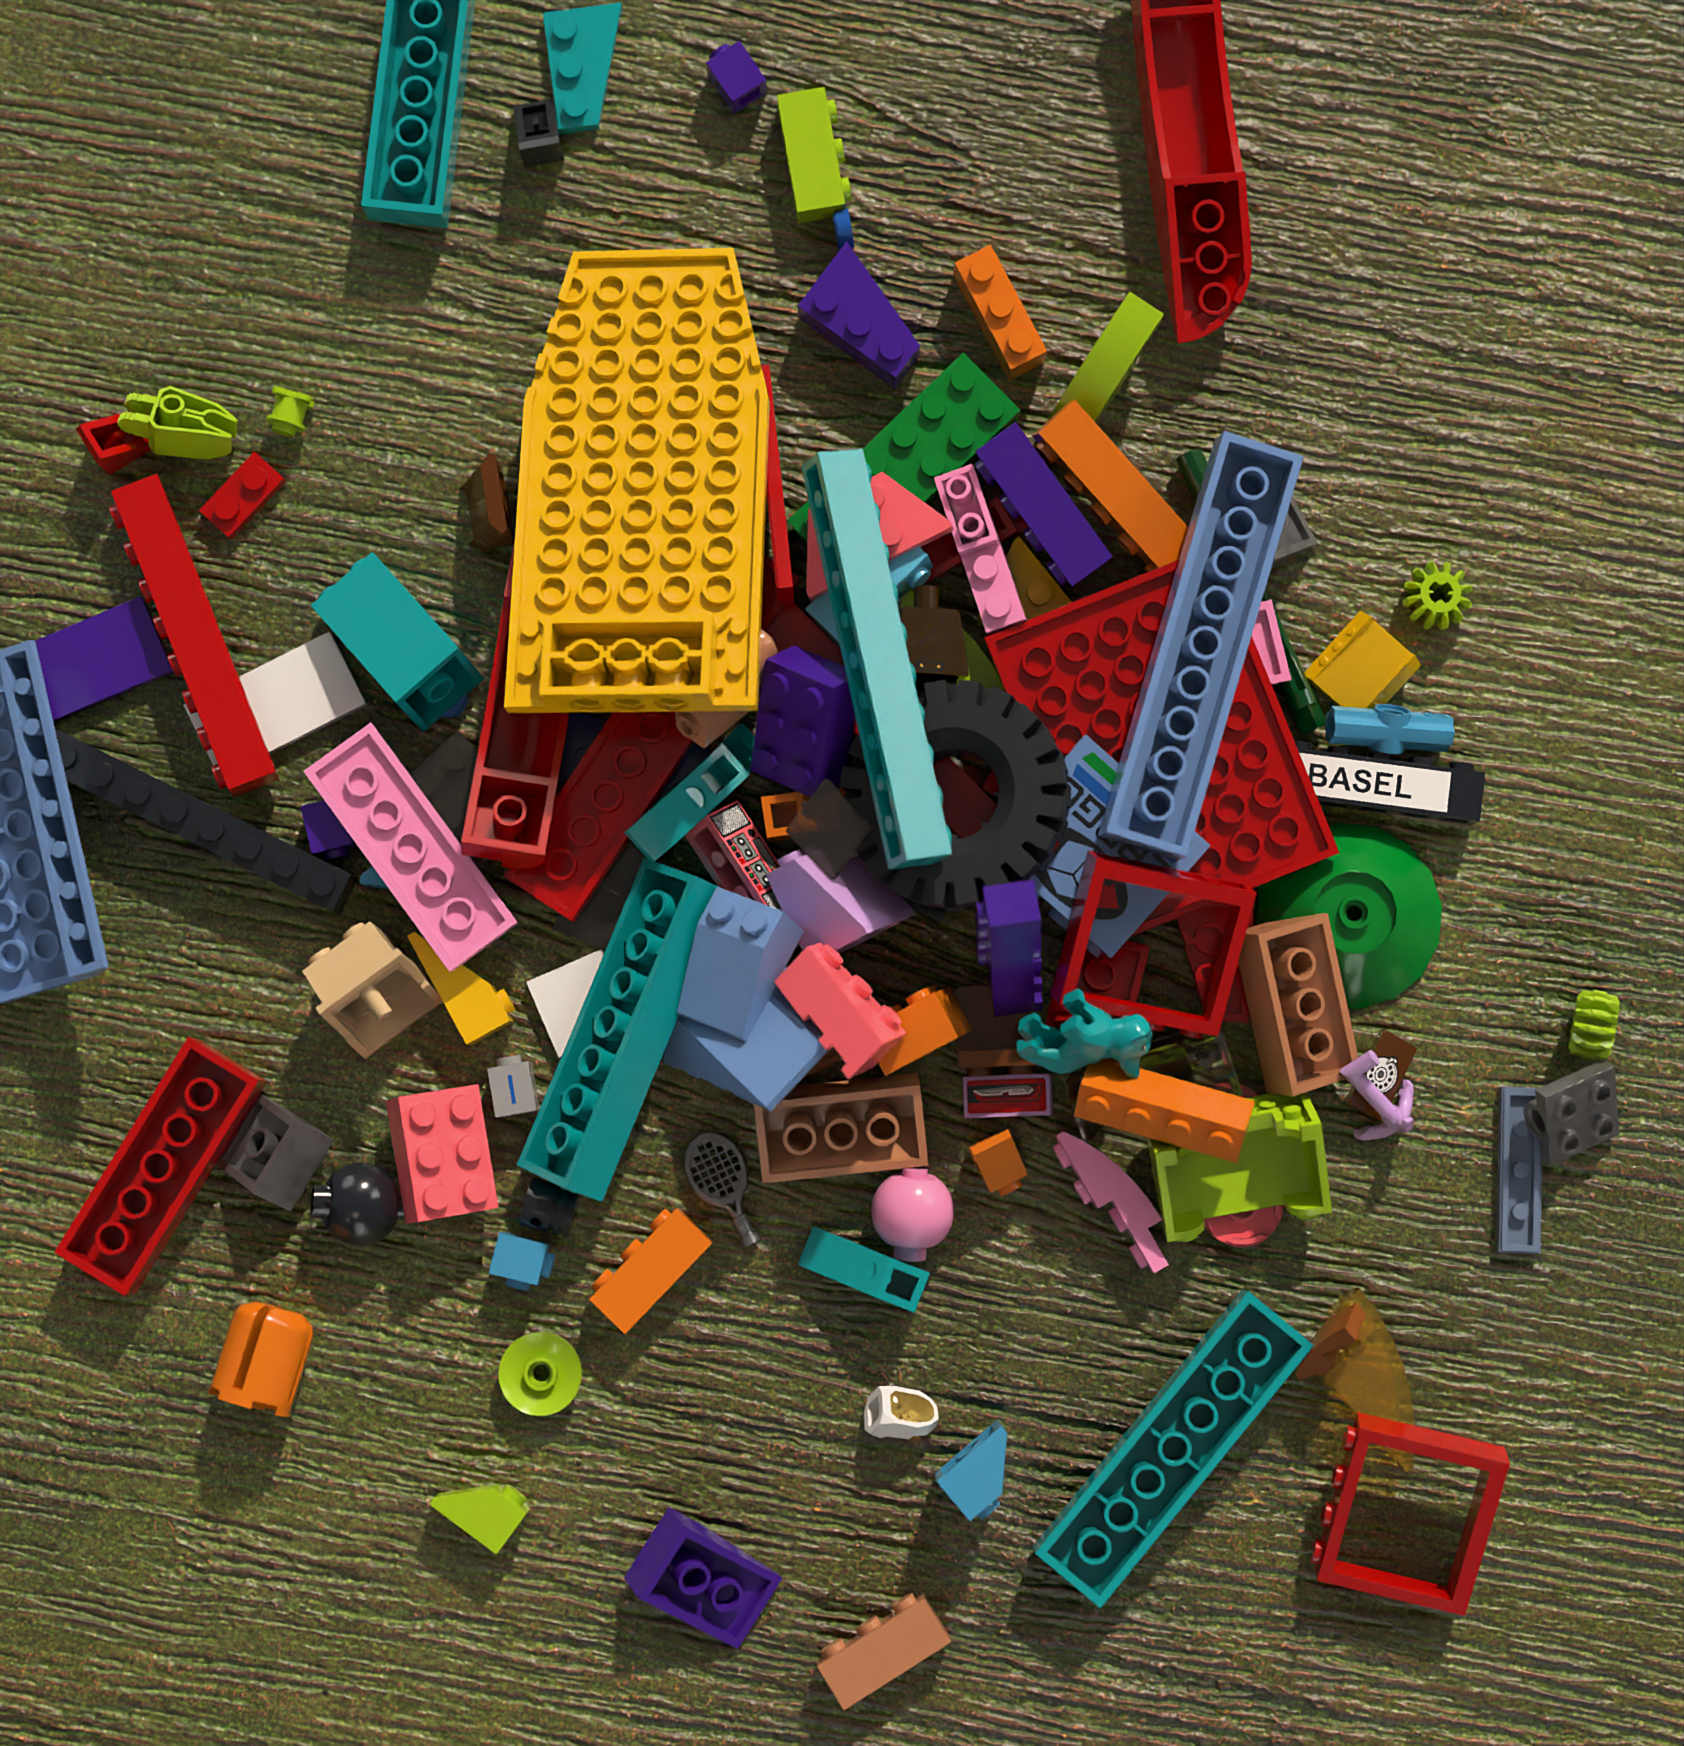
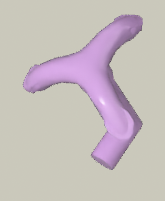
M1372 1050L1367 1051L1339 1070L1350 1084L1381 1115V1119L1384 1121L1379 1125H1368L1361 1129H1355L1353 1136L1359 1140L1386 1138L1396 1132L1408 1133L1412 1130L1414 1119L1409 1117L1412 1111L1414 1094L1413 1084L1409 1080L1402 1079L1399 1103L1397 1106L1393 1105L1364 1074L1380 1063L1377 1055Z

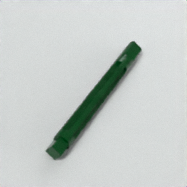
M1201 449L1190 450L1175 459L1195 504L1208 464ZM1266 589L1261 602L1271 600ZM1274 608L1291 680L1278 684L1301 734L1305 735L1325 725V717Z

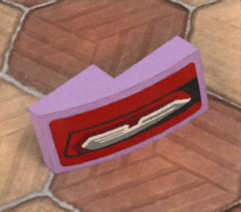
M1052 1074L963 1077L964 1118L1053 1115Z

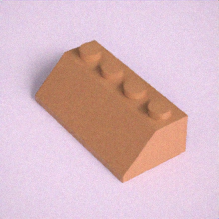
M1328 913L1267 922L1247 928L1238 963L1266 1093L1296 1096L1346 1079L1339 1070L1357 1059L1358 1053Z
M918 1073L794 1086L772 1111L754 1104L763 1183L928 1166Z

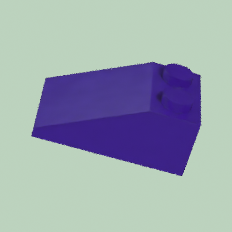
M668 1507L624 1576V1579L639 1599L738 1649L782 1580V1577L707 1527Z

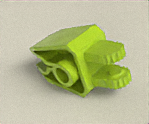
M172 386L160 389L157 397L134 392L127 395L124 405L128 411L120 414L117 422L119 424L118 427L129 434L132 433L135 436L148 438L149 448L154 454L203 460L231 454L232 439L237 437V419L218 403Z

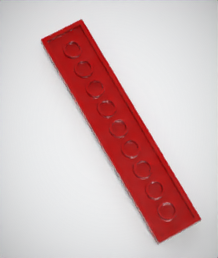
M764 555L761 629L767 633L785 605L778 603L774 561ZM792 573L793 591H795L801 579ZM613 712L555 798L544 861L532 868H508L504 877L574 923L629 841L624 832L653 805L694 743L692 739L685 737L678 730L675 712Z

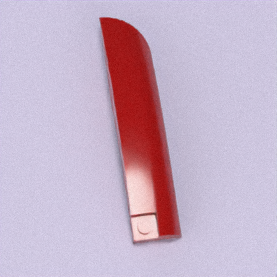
M1130 0L1140 110L1154 219L1176 344L1202 338L1224 324L1244 298L1252 268L1246 174L1243 171L1233 112L1221 0Z

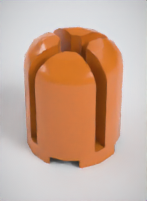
M250 1302L240 1305L233 1312L208 1394L218 1395L217 1399L245 1408L260 1410L268 1408L274 1410L277 1416L289 1417L314 1339L313 1325L302 1314L290 1310L287 1311L274 1305L262 1302Z

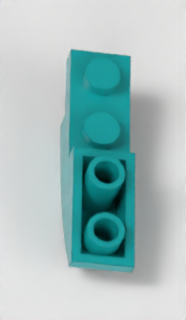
M743 723L737 726L684 778L671 787L624 832L651 863L655 862L750 775L755 736Z

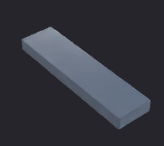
M1499 1087L1496 1252L1540 1254L1542 1158L1540 1141L1530 1132L1523 1114L1524 1105L1536 1099L1535 1090L1538 1088Z

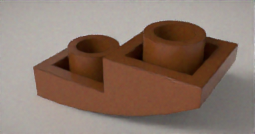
M1357 1303L1335 1314L1316 1332L1310 1341L1314 1346L1302 1359L1295 1374L1300 1381L1315 1374L1322 1376L1328 1373L1336 1365V1358L1340 1349H1346L1357 1341L1360 1335L1359 1330L1366 1316Z

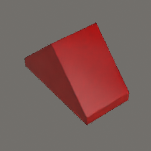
M120 414L83 423L76 428L96 463L109 475L151 450L148 438L135 436L132 433L129 434L120 430L121 428L117 424Z

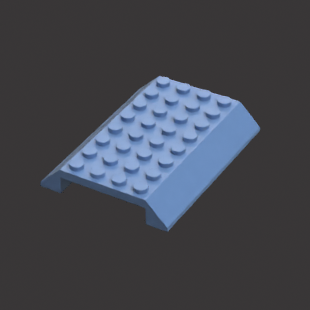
M28 640L0 650V1004L93 978L109 968L35 640Z

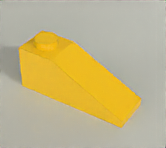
M415 932L407 936L466 1045L472 1046L514 1022L510 1013L515 1011V1007L504 988L497 991L494 985L463 964L452 973L449 972L424 937Z

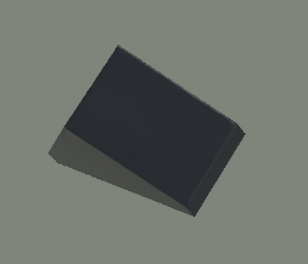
M553 98L513 106L518 145L525 167L565 160Z

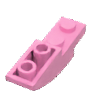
M970 464L934 477L947 519L953 526L954 531H952L962 558L987 635H992L1027 621L1010 566L974 465Z
M1065 1132L1054 1135L1058 1144L1053 1146L1052 1149L1063 1168L1065 1169L1071 1165L1079 1179L1073 1183V1186L1085 1205L1092 1202L1095 1208H1100L1111 1202L1114 1208L1109 1210L1108 1214L1118 1231L1121 1233L1127 1230L1133 1240L1134 1245L1128 1248L1139 1268L1142 1269L1147 1266L1150 1272L1156 1273L1168 1266L1169 1264L1148 1230L1149 1227L1162 1221V1219L1138 1185L1117 1164L1083 1140Z

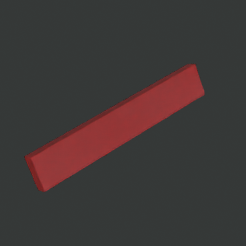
M761 365L770 401L766 493L777 598L780 605L795 604L770 365Z

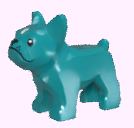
M1079 989L1064 995L1063 1005L1073 1016L1063 1023L1061 1028L1044 1025L1041 1022V1018L1035 1013L1020 1019L1018 1032L1026 1040L1023 1041L1021 1039L1017 1041V1052L1020 1057L1059 1074L1071 1073L1102 1059L1112 1058L1119 1062L1121 1068L1128 1076L1132 1078L1139 1077L1140 1058L1148 1052L1153 1035L1151 1026L1141 1015L1134 1014L1122 1016L1120 1019H1112L1108 1013L1086 1002L1084 993Z

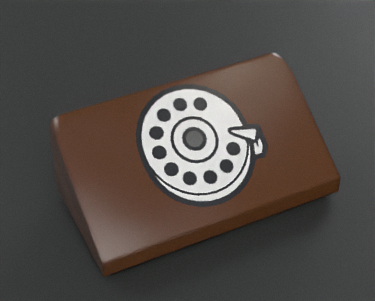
M1382 1029L1379 1030L1370 1048L1377 1055L1380 1063L1364 1074L1391 1102L1417 1048L1391 1032ZM1351 1086L1343 1103L1381 1122V1115Z

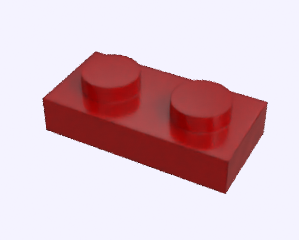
M254 451L199 511L232 540L287 481Z

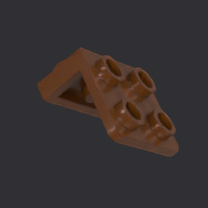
M989 985L958 987L954 995L973 1031L956 1039L957 1069H967V1077L992 1076V1068L1008 1067V1075L1033 1074V1066L1040 1065L1031 1063L1018 1054L1017 1041L1021 1039L1026 1041L1018 1032L1020 1019L1032 1013L1038 1015V1011L994 1017Z

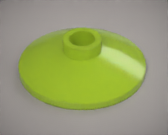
M533 1332L515 1340L504 1352L498 1371L499 1384L505 1398L517 1410L533 1416L551 1415L564 1409L575 1398L581 1385L582 1366L577 1352L564 1338L549 1332ZM538 1365H544L549 1369V1377L544 1381L538 1380L534 1375V1370Z

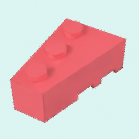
M821 943L808 946L774 983L804 1021L810 1018L824 1033L819 1039L820 1043L826 1050H830L834 1046L847 1063L841 1070L850 1079L873 1068L903 1038L906 1032L900 1026L902 1022L899 1016L885 1005L881 1007L871 996V987L861 977L857 975L852 976L841 965L843 959L840 954L829 945L823 946Z

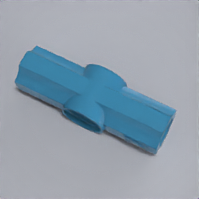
M1377 704L1374 706V709L1331 706L1329 712L1326 713L1324 725L1325 739L1328 743L1368 746L1374 751L1387 754H1401L1405 749L1448 752L1449 747L1453 744L1455 734L1453 718L1450 715L1411 712L1407 708L1392 704Z

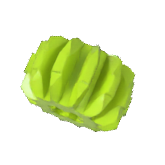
M1429 561L1425 565V572L1415 568L1411 572L1414 582L1407 581L1402 587L1405 592L1412 595L1402 601L1403 607L1415 606L1416 608L1409 616L1410 620L1415 621L1422 615L1425 617L1423 628L1426 630L1433 626L1435 620L1441 631L1449 627V619L1458 624L1464 618L1460 610H1468L1472 605L1470 600L1462 597L1472 591V586L1469 584H1459V581L1465 576L1464 571L1460 570L1454 576L1450 575V562H1445L1439 571L1434 561ZM1440 589L1444 596L1435 603L1429 596Z
M1583 990L1577 996L1568 1045L1572 1055L1592 1061L1594 1059L1606 1060L1610 1056L1620 1010V1002L1617 996L1599 990Z

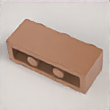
M913 1593L902 1597L891 1606L894 1612L879 1620L877 1615L869 1618L856 1628L858 1635L845 1643L842 1638H839L820 1651L823 1657L817 1660V1667L843 1710H846L951 1643L950 1635L924 1593L916 1598Z

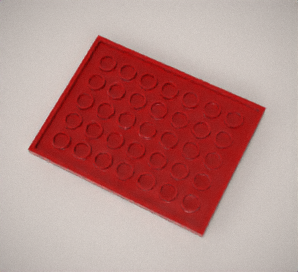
M1179 560L984 637L1004 691L1011 694L1019 703H1024L1042 721L1056 740L1055 743L1063 753L1064 758L1069 754L1073 746L1084 735H1087L1117 763L1120 762ZM1252 635L1195 827V832L1211 846L1189 869V872L1246 883L1250 888L1340 853ZM1169 892L1131 936L1214 904L1216 901Z

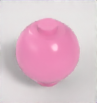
M922 1166L903 1168V1172L889 1176L878 1187L872 1201L871 1216L878 1235L884 1242L894 1247L893 1258L901 1261L920 1262L926 1260L927 1248L938 1245L948 1234L953 1223L954 1204L945 1184L936 1176L928 1174V1168Z

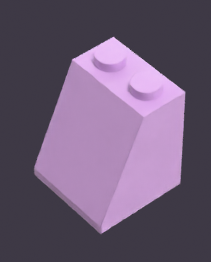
M824 841L803 850L804 856H802L800 850L789 853L777 860L780 865L779 868L766 875L782 910L804 931L798 942L802 951L808 946L821 943L823 946H831L840 953L869 940L915 915L912 908L896 892L877 880L865 868V862L844 842L829 847L826 846Z

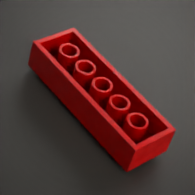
M188 1037L54 1253L123 1296L136 1294L268 1081L200 1039Z

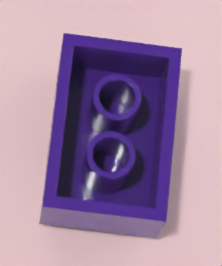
M795 645L766 659L752 752L751 771L815 800L840 788L842 767H848L850 755L848 750L851 746L855 722V712L845 666Z

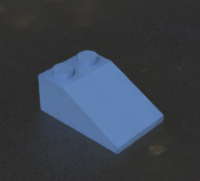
M717 887L697 924L677 1013L746 1042L776 986L774 981L784 971L804 931L784 911Z

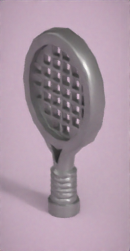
M712 1131L698 1134L689 1141L684 1152L683 1169L687 1182L694 1193L707 1204L721 1207L729 1212L732 1217L733 1226L740 1238L739 1242L742 1248L759 1241L760 1238L757 1232L755 1233L753 1227H751L752 1225L747 1214L743 1213L741 1207L742 1196L748 1185V1168L744 1155L737 1145L723 1134ZM711 1141L713 1147L707 1149L705 1143ZM703 1145L705 1151L699 1152L698 1147ZM722 1145L724 1151L718 1153L716 1147ZM714 1149L716 1154L710 1156L709 1151ZM732 1149L734 1155L729 1157L727 1151ZM707 1152L709 1158L703 1160L701 1154ZM722 1153H725L727 1156L724 1160L720 1157ZM699 1156L701 1162L696 1164L694 1158ZM718 1156L720 1162L714 1164L712 1158ZM736 1156L739 1162L733 1164L731 1158ZM708 1160H710L712 1163V1165L709 1167H707L705 1164V1162ZM729 1160L731 1165L725 1168L723 1162ZM703 1163L705 1169L699 1171L697 1166ZM722 1164L723 1169L718 1171L716 1166ZM739 1164L741 1170L736 1172L734 1166ZM695 1167L697 1173L692 1175L691 1168ZM714 1167L716 1173L710 1175L708 1169ZM732 1167L734 1173L729 1175L727 1169ZM707 1171L708 1177L703 1179L701 1173ZM725 1171L727 1177L721 1179L719 1173ZM699 1174L701 1180L695 1182L693 1177ZM718 1175L719 1180L714 1182L712 1177ZM736 1175L738 1180L732 1182L730 1177ZM710 1178L712 1184L706 1186L705 1180ZM729 1179L731 1184L725 1186L723 1181ZM700 1182H703L704 1188L700 1189L697 1185ZM721 1182L723 1188L718 1190L715 1184ZM714 1186L716 1191L710 1194L708 1188ZM732 1186L734 1192L729 1194L726 1188ZM725 1190L727 1195L721 1197L719 1192ZM736 1203L737 1211L734 1212L729 1205Z

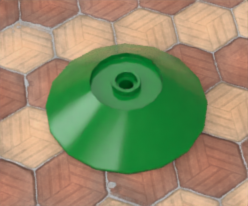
M1335 823L1329 825V828L1340 853L1261 884L1258 888L1255 926L1267 922L1328 913L1347 1006L1349 1009H1362L1396 998L1423 975L1439 944L1442 905L1431 871L1406 842L1375 826ZM1354 906L1358 908L1360 917L1357 921L1348 919L1346 915L1348 907Z

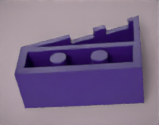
M846 241L798 304V318L895 389L919 358L920 344Z

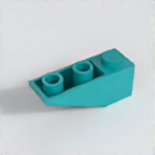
M814 1226L798 1263L799 1266L914 1313L930 1274L929 1271Z

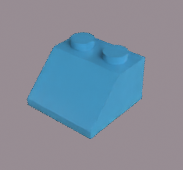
M998 1419L934 1473L937 1483L969 1521L976 1515L981 1520L984 1519L1000 1505L997 1497L1002 1494L1007 1432Z

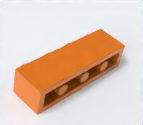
M1102 1059L1087 1066L1080 1084L1074 1117L1237 1163L1247 1134L1255 1101L1144 1069H1140L1139 1077L1132 1078L1124 1072L1119 1062Z

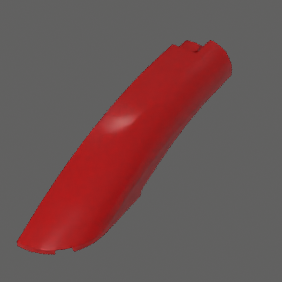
M514 539L485 715L461 840V855L502 861V868L524 869L540 865L545 858L570 712L507 713L504 708Z

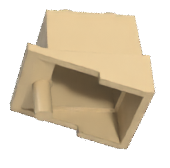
M371 921L365 925L364 923H359L351 927L344 933V941L333 949L324 948L310 958V965L302 971L322 1002L315 1008L317 1012L364 1059H367L443 1003L425 971L407 958L391 938Z

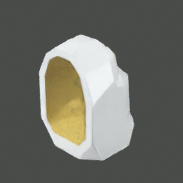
M878 1386L868 1397L864 1410L865 1431L878 1438L895 1437L910 1439L912 1436L927 1435L935 1429L939 1422L938 1409L931 1398L921 1391L898 1386Z

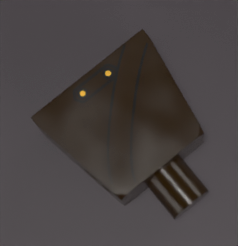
M931 585L914 587V607L906 606L898 610L900 620L906 628V647L909 661L915 669L916 681L934 682L945 680L947 683L958 684L959 679L964 680L969 676L960 613L953 609H938V587Z

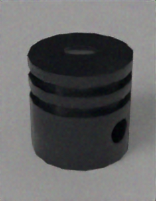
M533 1177L524 1200L519 1225L545 1233L553 1230L552 1234L556 1236L561 1232L563 1233L562 1237L568 1239L575 1221L581 1194L573 1193L567 1189L562 1190L560 1186L552 1182Z

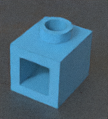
M504 1231L499 1232L489 1274L505 1277L506 1286L529 1291L531 1284L539 1285L543 1277L550 1278L556 1254L549 1253L551 1243Z

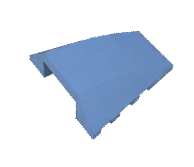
M776 985L746 1042L679 1015L664 1050L663 1061L668 1066L675 1069L680 1068L697 1079L702 1078L719 1089L729 1090L739 1098L772 1111L828 1050L819 1041L822 1036L821 1030L810 1018L804 1021Z

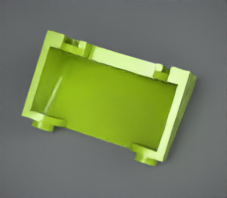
M1270 1093L1246 1098L1255 1102L1237 1163L1147 1138L1163 1230L1167 1242H1189L1196 1239L1204 1231V1219L1279 1205H1285L1290 1214L1295 1215L1301 1220H1312L1321 1214L1332 1213L1322 1123L1306 1093L1296 1096Z

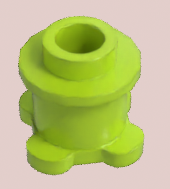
M273 386L271 393L275 394L274 398L276 400L272 414L266 416V421L272 424L271 431L282 436L295 437L296 432L302 433L305 431L306 427L303 425L306 410L313 409L315 403L311 401L312 397L307 394Z

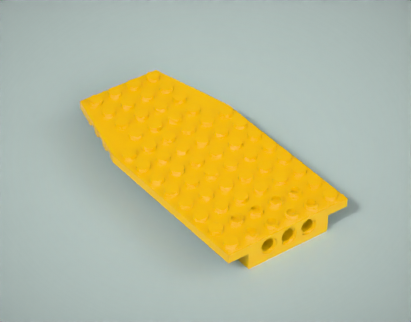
M734 248L574 251L558 296L559 304L554 318L551 317L547 329L548 337L542 354L539 353L534 368L536 373L531 387L528 386L524 398L504 708L507 713L758 711L770 401Z

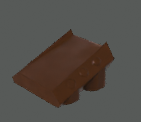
M488 453L483 462L479 464L477 469L460 488L466 492L473 540L469 545L485 553H488L491 549L513 546L514 544L512 520L502 466L499 464L497 456Z

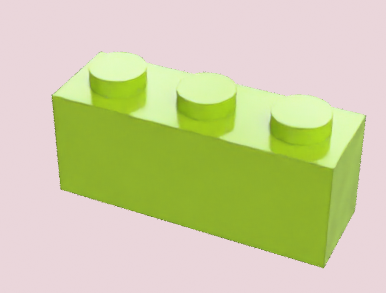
M825 87L777 95V108L798 224L833 218L832 213L834 211L845 209V202L852 201L849 178H841L838 163L845 162L842 139H834L831 126L838 124L835 100H827Z

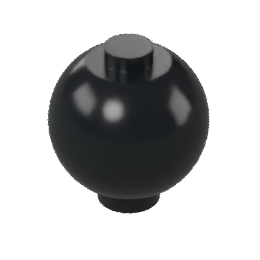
M365 1162L345 1165L333 1172L325 1185H313L311 1218H321L327 1231L336 1239L346 1244L364 1246L376 1243L392 1232L396 1226L397 1219H404L398 1184L386 1170L377 1165Z

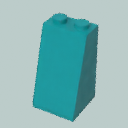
M373 552L364 559L357 561L344 577L333 586L323 590L319 598L310 605L422 732H425L448 709L457 704L458 700L464 695L466 696L485 679L458 646Z

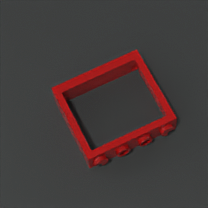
M1088 850L1051 995L1059 1005H1062V1010L1069 1012L1063 1005L1064 995L1075 990L1077 987L1105 878L1231 904L1202 1016L1083 992L1086 1002L1108 1013L1112 1019H1120L1122 1016L1138 1014L1147 1020L1152 1030L1164 1031L1165 1026L1178 1028L1181 1034L1192 1038L1202 1039L1204 1034L1218 1036L1257 893L1246 883Z
M1357 1412L1353 1427L1348 1426L1346 1433L1344 1432L1341 1447L1342 1450L1346 1451L1342 1464L1336 1463L1332 1472L1331 1488L1335 1490L1332 1501H1325L1322 1508L1320 1526H1324L1321 1540L1315 1538L1312 1543L1313 1551L1310 1563L1315 1565L1317 1581L1465 1616L1510 1467L1505 1447ZM1369 1443L1481 1469L1446 1586L1336 1560Z

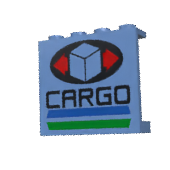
M1084 735L1064 758L1069 772L1066 774V779L1071 787V808H1066L1065 819L1069 823L1063 842L1057 841L1051 852L1056 856L1045 871L1042 872L1038 869L1030 879L1034 880L1037 900L1041 898L1052 908L1048 915L1063 929L1067 930L1088 850L1189 871L1211 845L1194 831L1187 857L1177 861L1099 837L1098 833L1119 763L1092 739ZM1105 878L1086 949L1096 958L1101 953L1106 957L1112 958L1169 892Z

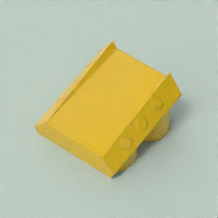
M1359 611L1304 673L1308 682L1335 706L1374 709V706L1377 704H1386L1418 670L1421 664L1415 654L1409 652L1374 621L1372 616Z

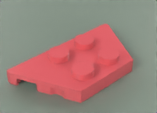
M881 472L871 478V489L874 502L880 510L879 525L883 542L889 550V561L954 531L948 519L885 473ZM809 508L806 593L812 602L817 597L827 593L828 588Z

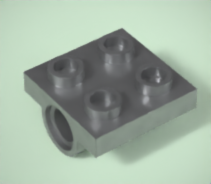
M1605 1059L1536 1089V1099L1524 1105L1523 1114L1525 1122L1533 1136L1540 1141L1541 1158L1550 1165L1619 1135L1615 1067Z

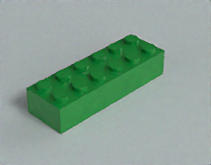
M963 352L863 448L865 462L871 469L872 477L883 472L930 506L940 496L934 477L974 464L979 459L975 451L1014 422H1017L1020 409ZM809 501L787 520L788 531L806 549Z

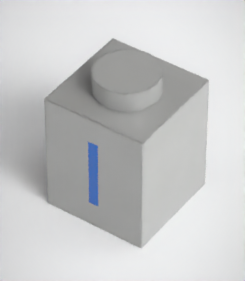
M521 1055L496 1059L497 1067L487 1068L495 1118L539 1111L540 1106L532 1062H522Z

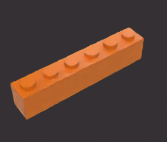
M1076 400L1068 402L1032 435L1038 443L1034 446L1038 454L1048 464L1051 465L1055 462L1065 473L1062 476L1064 483L1076 495L1082 492L1092 503L1089 510L1094 517L1104 526L1110 523L1120 534L1116 538L1120 546L1131 556L1137 553L1147 565L1143 568L1145 573L1180 559L1189 527Z

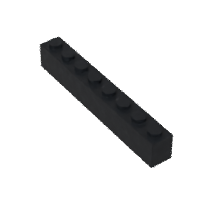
M56 729L55 732L67 781L334 913L341 914L358 880L357 877Z

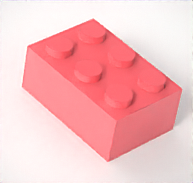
M478 1084L401 1096L386 1101L405 1224L499 1208Z

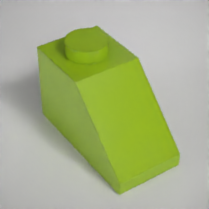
M498 1484L442 1492L437 1494L429 1503V1505L495 1554L501 1550L530 1510L524 1504L527 1498L509 1484L504 1489Z

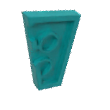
M622 2L543 13L560 134L600 129L609 83L608 77L616 47L619 21L621 22L623 11Z

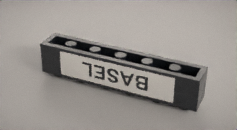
M1295 741L1318 801L1322 806L1474 825L1480 822L1486 772L1474 771L1475 765L1450 762L1449 768L1433 766L1434 760L1425 757H1409V762L1394 761L1393 754L1370 751L1368 752V757L1352 755L1353 749L1341 746H1328V750L1325 752L1311 750V743Z

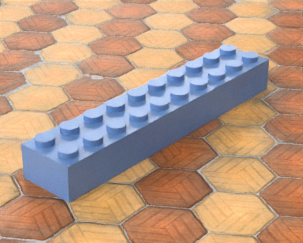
M1223 431L1214 441L1098 833L1099 837L1177 861L1187 857L1304 456Z

